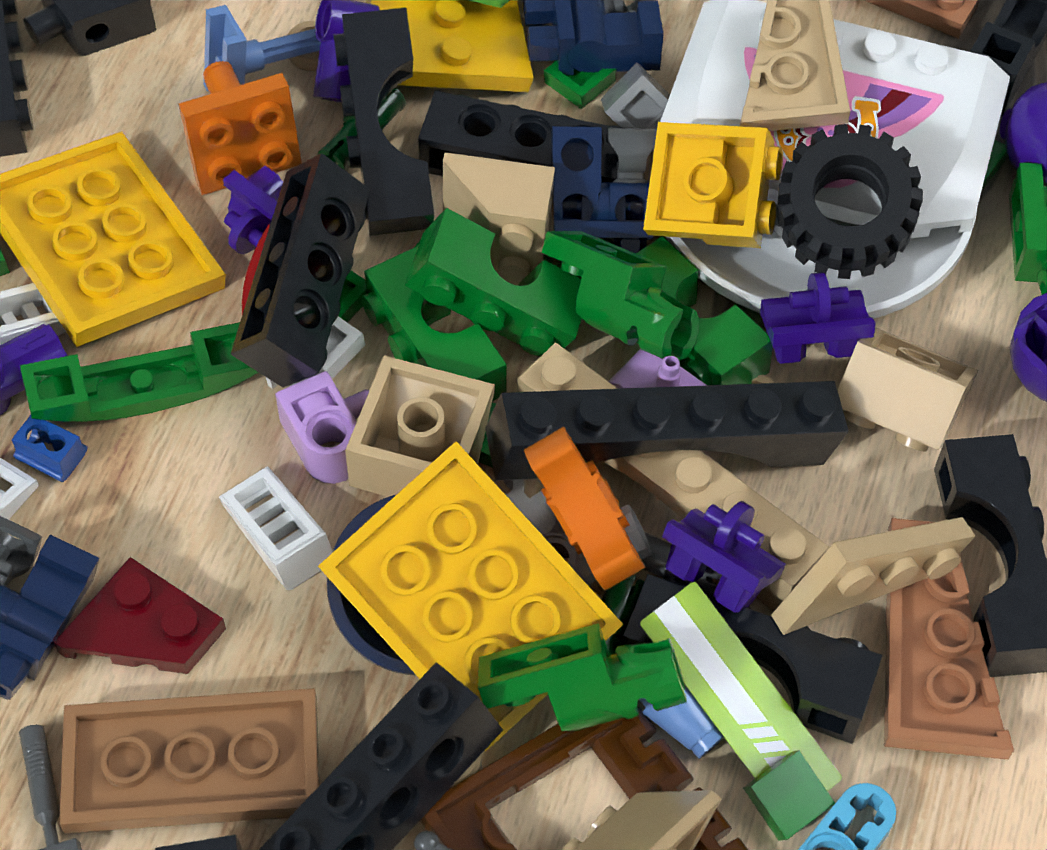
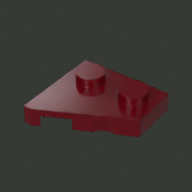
M129 557L55 640L54 644L58 653L65 658L76 659L78 653L110 657L112 664L137 667L148 664L157 667L160 671L188 674L222 635L226 627L222 617Z

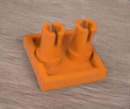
M214 62L203 73L204 82L210 94L178 104L195 180L202 195L226 188L223 179L233 170L247 178L263 166H267L276 173L302 163L289 85L283 73L241 85L229 62Z

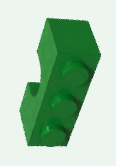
M446 208L423 232L404 286L422 294L428 302L445 306L470 319L474 324L478 323L483 330L493 331L517 343L524 351L535 356H542L555 342L565 348L575 340L582 319L576 314V299L581 279L543 260L518 285L505 281L498 275L491 263L490 250L495 233Z
M663 236L636 253L667 266L661 286L663 291L688 307H692L697 303L698 269ZM735 304L718 316L699 318V331L695 345L689 355L679 360L680 367L706 385L752 384V380L759 375L770 373L773 347L768 334Z
M418 246L364 271L366 294L361 296L363 308L374 326L382 324L388 333V343L396 359L495 384L492 401L498 399L501 393H506L507 364L481 326L477 323L456 333H442L432 329L429 326L451 315V309L432 304L422 294L404 286Z

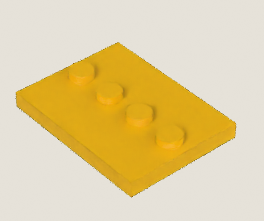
M365 0L366 3L377 5L380 10L407 8L413 53V75L398 85L529 92L533 81V74L517 0H510L501 8L469 0Z
M122 131L0 174V234L76 347L225 289V272Z
M457 441L318 565L321 571L419 679L437 662L476 694L481 701L482 698L478 690L479 657L599 623L606 641L623 625L616 615ZM548 693L539 694L528 703L520 706L509 707L500 705L488 709L503 731L487 747L485 752L547 696Z

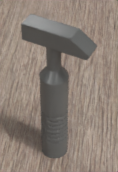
M42 725L26 726L19 731L26 766L25 769L27 771L34 818L43 826L46 847L39 850H82L81 843L76 838L59 843L55 823L60 815L44 727Z

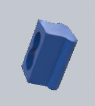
M31 415L12 438L16 450L13 458L60 482L67 480L88 449L87 445L82 444L79 436L47 420L32 419ZM32 430L31 435H30L29 439L27 440V435H28L29 431ZM44 443H51L54 451H49Z

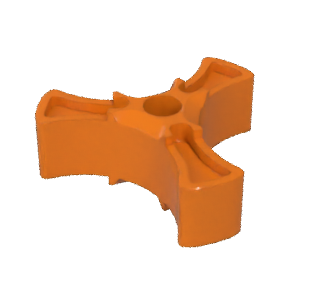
M564 426L524 449L532 470L545 487L541 491L546 498V503L558 519L571 546H574L578 554L583 553L591 572L605 591L646 568L624 529L630 524L618 504L617 497L612 492L607 480L600 474L593 460L588 463L585 462Z

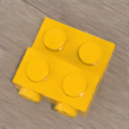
M658 122L643 230L648 235L703 239L707 245L761 248L763 234L772 235L775 228L776 204L775 201H767L770 180L779 181L783 167L782 147L774 146L775 140L768 128Z

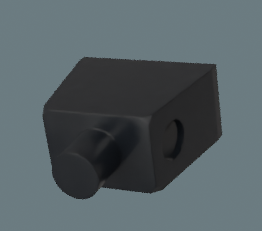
M42 0L43 9L23 18L25 28L37 46L62 35L77 55L82 56L90 55L156 31L150 0Z

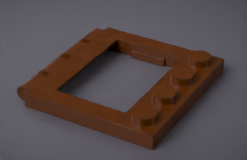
M638 706V716L631 719L620 718L576 731H562L559 723L450 788L424 815L420 822L426 830L432 831L438 836L441 844L452 850H517L492 817L489 810L568 763L571 759L589 748H592L629 799L636 793L682 791L691 784L694 777L663 738L647 747L643 745L644 742L656 733L657 729ZM699 787L693 791H703V789ZM717 808L694 850L749 849L740 838H735L723 847L718 844V841L724 838L731 831L732 827Z

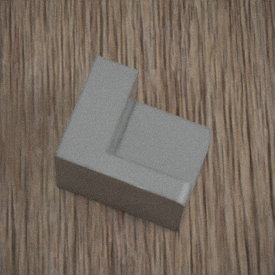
M637 62L601 98L605 113L619 127L657 129L670 94Z

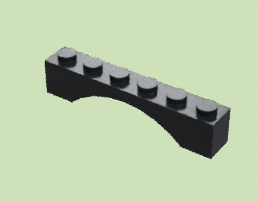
M835 381L501 393L485 428L495 481L539 479L532 470L524 449L563 426L585 462L588 463L593 460L594 464L643 453L674 450H709L738 454L758 460L770 467L824 465L849 432Z

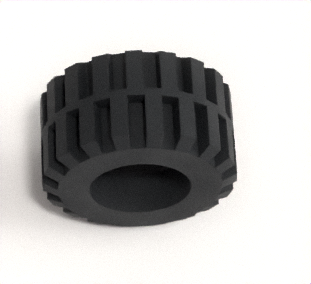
M847 124L835 125L833 136L827 137L823 129L812 134L811 145L807 146L801 142L793 151L792 162L786 161L782 170L778 191V227L782 226L783 228L782 239L787 248L791 246L796 248V259L803 265L808 260L816 263L814 272H822L826 275L828 268L839 270L838 279H850L852 271L860 270L862 277L874 274L877 265L881 264L886 268L895 261L897 252L903 253L909 244L923 201V189L918 188L921 175L918 166H909L911 158L909 151L904 146L895 151L892 148L894 137L883 131L880 138L877 139L870 136L872 129L870 126L860 124L858 133H848ZM842 179L856 180L866 184L876 193L881 202L882 210L876 218L866 224L843 226L830 221L821 213L816 205L815 195L825 185L833 181Z

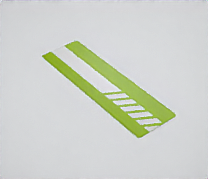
M691 582L641 621V627L653 643L670 639L679 662L685 686L754 778H757L790 752L799 750L827 792L842 780L841 774L696 582Z

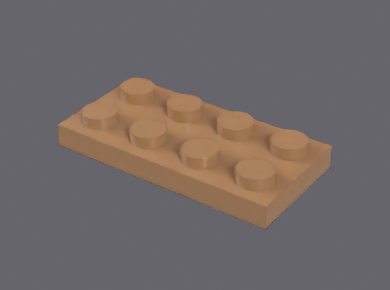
M315 688L64 705L59 823L64 834L289 818L319 786L318 721Z

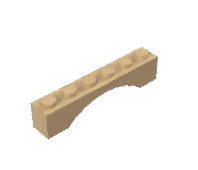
M556 342L517 378V392L618 389ZM701 450L643 453L603 461L650 491L681 519L685 518L695 508L706 513L712 504L726 512H729L740 501H744L752 506L755 512L750 527L765 535L760 548L786 563L780 578L763 588L756 597L773 612L829 548L827 544Z

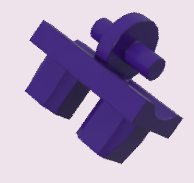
M263 166L247 178L233 170L223 179L224 186L231 191V199L228 204L229 213L224 219V223L231 228L228 244L234 251L242 255L256 248L268 224H271L283 185L279 175L267 166Z
M811 273L808 278L806 291L790 292L789 297L761 299L760 314L777 362L781 364L801 362L806 357L807 344L823 343L827 354L835 358L851 357L860 339L874 337L876 324L873 317H870L867 313L862 291H848L847 287L829 288L825 273Z
M744 501L738 502L729 512L724 511L715 504H712L706 513L695 508L679 522L674 519L668 521L661 536L672 544L666 569L682 580L691 582L703 577L707 566L718 572L722 576L713 595L718 603L733 612H740L750 606L763 588L780 578L786 563L760 548L765 535L750 527L755 510Z

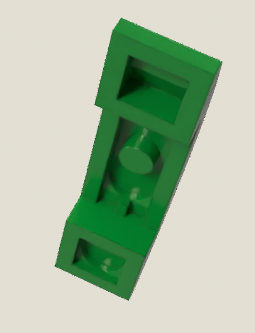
M240 322L190 332L191 345L80 367L78 355L75 354L20 365L31 418L62 422L112 420L166 410L224 391L259 372L231 355Z

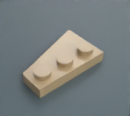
M767 0L740 126L768 128L769 131L848 124L850 107L830 0Z
M960 517L834 542L771 616L782 634L785 635L926 578H940L959 565L961 561L959 554L976 536L964 518Z

